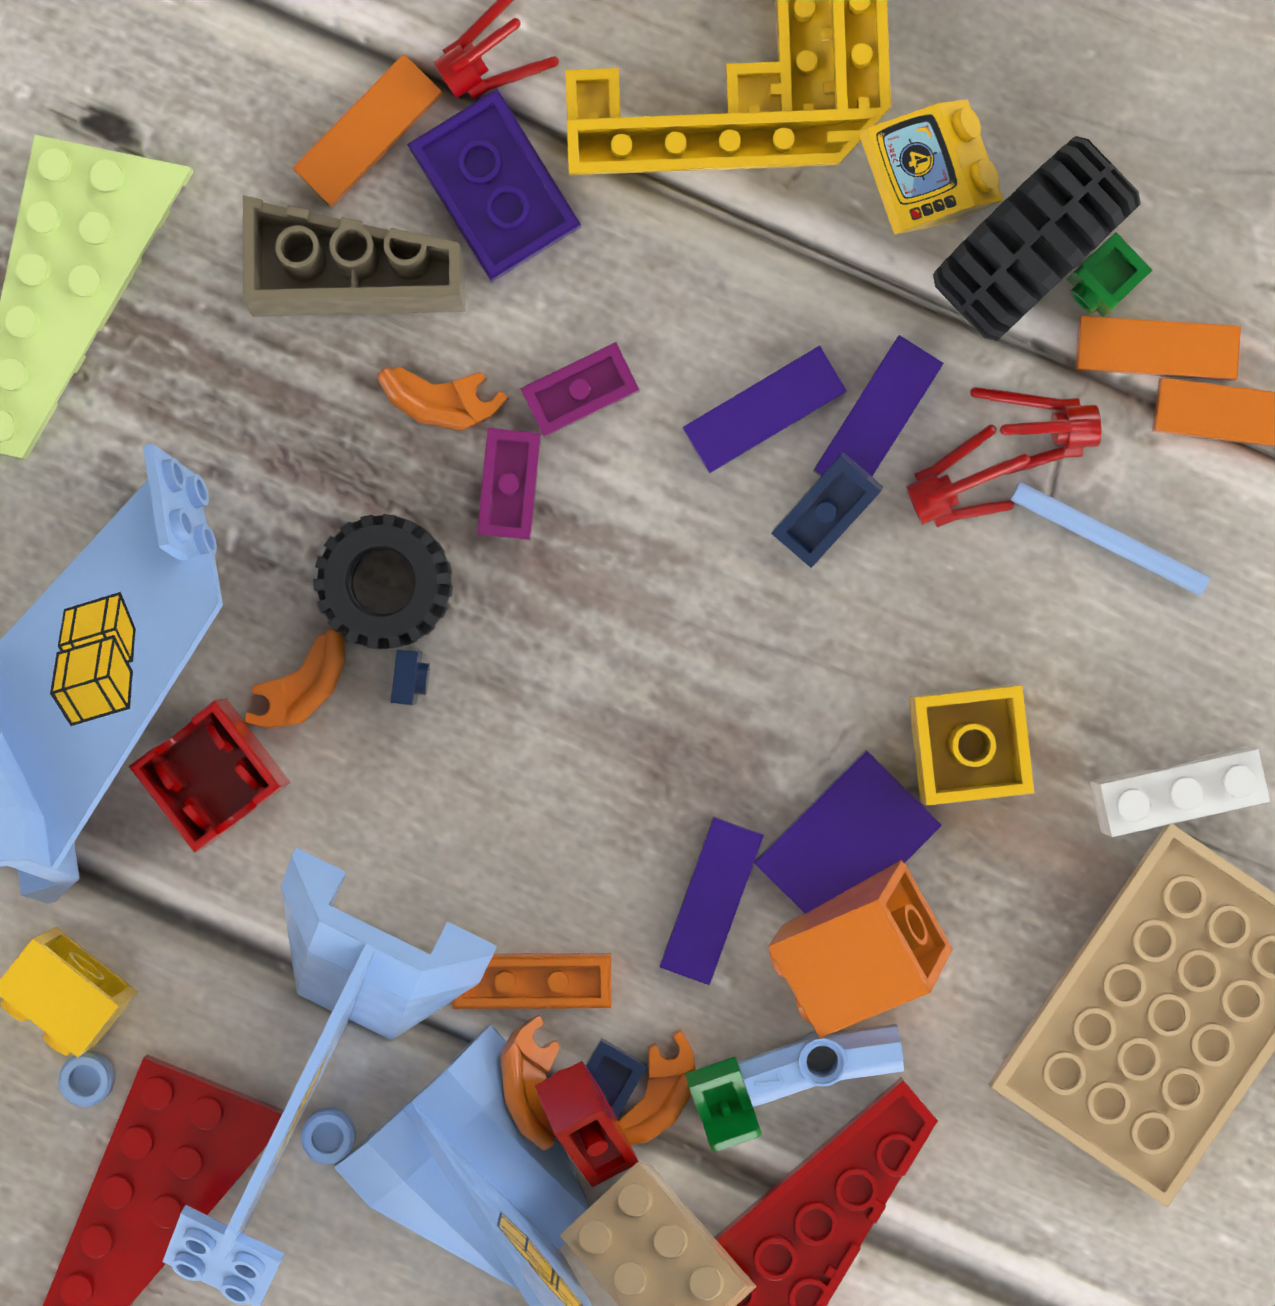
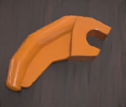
M386 367L377 376L390 403L415 421L458 431H465L492 418L509 399L500 390L493 400L489 402L480 401L477 398V389L487 380L481 372L450 383L431 384L402 367H396L393 370L391 367Z
M332 628L327 629L326 634L317 636L299 670L280 679L253 685L251 693L265 696L269 700L270 708L264 715L246 712L244 722L266 728L304 723L334 693L346 662L344 635L340 632H335Z
M540 1015L529 1019L512 1032L500 1054L504 1102L520 1134L539 1149L545 1151L553 1146L555 1138L553 1137V1130L535 1085L546 1079V1074L550 1072L560 1046L556 1040L546 1043L542 1047L535 1044L533 1039L534 1031L545 1024Z
M682 1029L673 1032V1038L679 1045V1051L675 1056H663L656 1043L648 1046L649 1078L645 1096L618 1120L631 1145L648 1143L676 1123L691 1097L685 1073L696 1070L693 1049Z

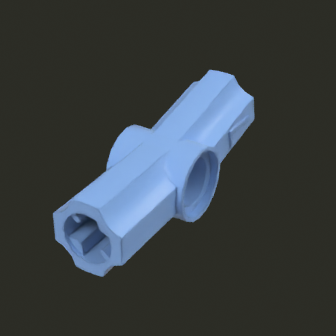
M897 1024L834 1032L821 1038L814 1031L803 1036L799 1041L738 1061L753 1107L814 1086H830L839 1080L904 1071L902 1045ZM817 1046H827L835 1051V1060L826 1070H813L807 1065L806 1060L809 1052Z

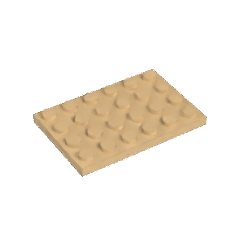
M1174 824L1164 825L988 1085L1168 1208L1275 1051V893Z

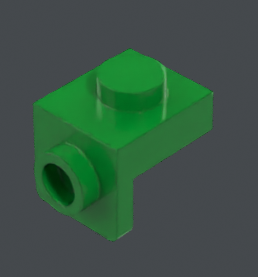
M1115 232L1067 280L1074 286L1070 290V294L1075 301L1088 313L1092 314L1097 311L1104 317L1153 270Z
M735 1056L685 1073L712 1152L733 1147L762 1135Z

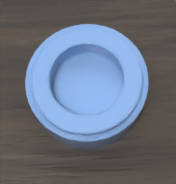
M87 1051L79 1058L74 1055L64 1063L60 1070L59 1087L63 1096L69 1102L82 1107L93 1106L101 1102L112 1091L115 1083L114 1068L104 1055L95 1051Z
M324 1108L313 1113L304 1124L301 1133L302 1146L307 1155L314 1161L323 1164H333L344 1159L351 1151L356 1140V1129L352 1119L345 1112L336 1108Z

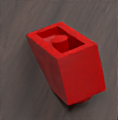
M583 1061L569 1068L561 1069L553 1074L552 1077L535 1085L554 1135L592 1188L639 1162L602 1089Z

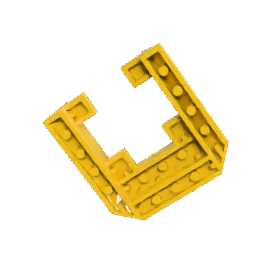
M775 0L777 62L726 64L727 113L621 117L619 68L565 70L569 175L839 165L861 141L858 132L876 125L891 109L887 0Z

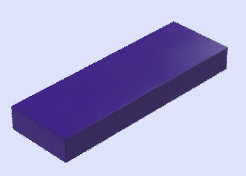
M898 335L813 469V472L821 476L836 458L844 452L868 474L873 476L944 363Z
M819 345L683 426L682 429L710 474L843 395L847 390Z
M713 816L660 962V968L710 986L761 845L763 834Z

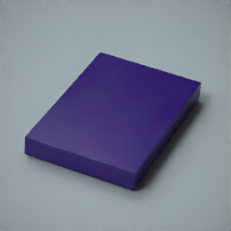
M498 89L407 144L491 283L581 228L579 220Z
M864 750L754 861V864L806 914L896 862L902 860L905 863L942 825L867 750Z

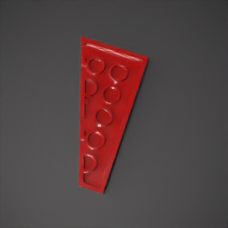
M148 1054L143 1057L43 1306H130L166 1264L163 1262V1259L185 1205L208 1215L265 1149L284 1110Z
M902 1077L714 1237L756 1285V1288L736 1306H827L859 1253L860 1246L873 1224H876L886 1208L885 1204L900 1179L906 1175L938 1122L934 1114Z

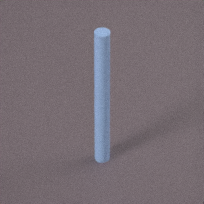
M1020 481L1012 493L1011 501L1199 596L1204 592L1210 577Z

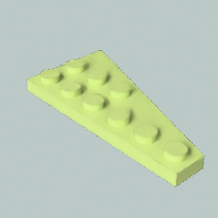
M34 135L0 299V454L27 460L59 405L57 402L73 374H77L86 358L85 353L98 331H102L141 264L142 255L158 228H162L169 216V209L181 188L187 185L194 173L191 167Z

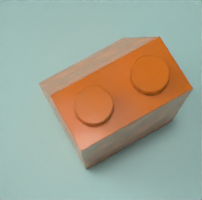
M902 860L810 912L803 913L780 927L768 945L771 963L779 976L786 978L796 996V1005L800 1015L806 1022L812 1024L819 1038L931 993L953 950L909 869Z

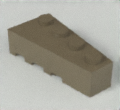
M243 195V301L253 317L465 312V259L459 242L395 228L387 230L365 225L362 221L345 217H341V219L311 213L309 209L290 205L282 207L264 203L259 198Z

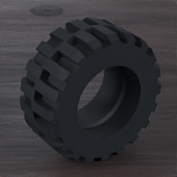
M1075 136L1027 178L943 261L933 274L935 287L983 338L998 341L1141 205L1139 191L1089 139Z

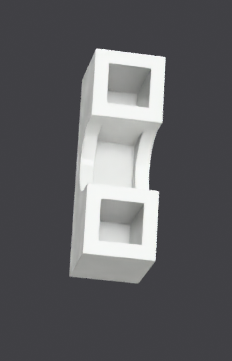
M1246 746L1195 757L1191 762L1155 770H1137L1090 781L1101 833L1110 837L1271 802L1259 749Z

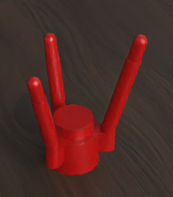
M497 0L464 34L442 50L443 56L433 62L456 98L468 91L473 100H475L488 90L558 66L559 59L552 56L486 79L481 78L483 74L489 71L481 56L517 30L521 22L519 19L514 18L477 45L473 46L472 42L514 0Z
M973 387L970 390V395L974 398L1060 411L1052 413L1051 421L1005 424L1000 427L1002 435L1051 433L1053 443L1055 445L1062 444V447L1030 456L1028 464L1014 469L1005 475L1031 469L1063 458L1082 457L1083 448L1099 447L1102 427L1097 405L1081 406L1079 398L1056 399Z
M988 425L931 467L914 473L917 481L907 485L906 489L920 523L924 525L934 520L938 528L955 520L1012 510L1015 505L1011 500L951 509V507L960 504L957 494L1028 464L1030 456L1028 454L1019 455L954 483L951 482L948 474L938 478V475L996 433V426Z

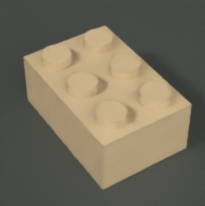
M637 1162L560 1234V1237L618 1306H736L756 1288V1285L654 1167L642 1162Z

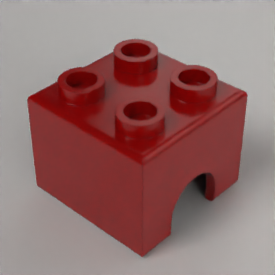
M227 698L211 702L193 716L191 721L176 734L160 745L151 748L128 766L194 853L208 847L291 783Z

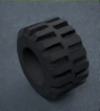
M371 514L362 516L360 520L353 523L348 522L340 527L341 531L335 537L330 536L324 544L326 549L322 557L318 556L315 567L318 568L317 579H313L314 591H317L319 601L316 603L320 612L325 613L331 628L335 632H340L345 636L346 640L354 644H360L373 649H393L408 646L417 642L424 635H428L436 628L435 625L440 618L444 617L448 609L446 606L449 596L452 597L453 590L450 562L447 561L444 554L445 550L441 544L434 539L430 532L420 525L396 515L383 514L374 516ZM381 550L393 551L403 556L410 563L415 574V590L412 598L402 609L390 614H378L366 609L358 601L353 587L354 574L359 563L367 555Z

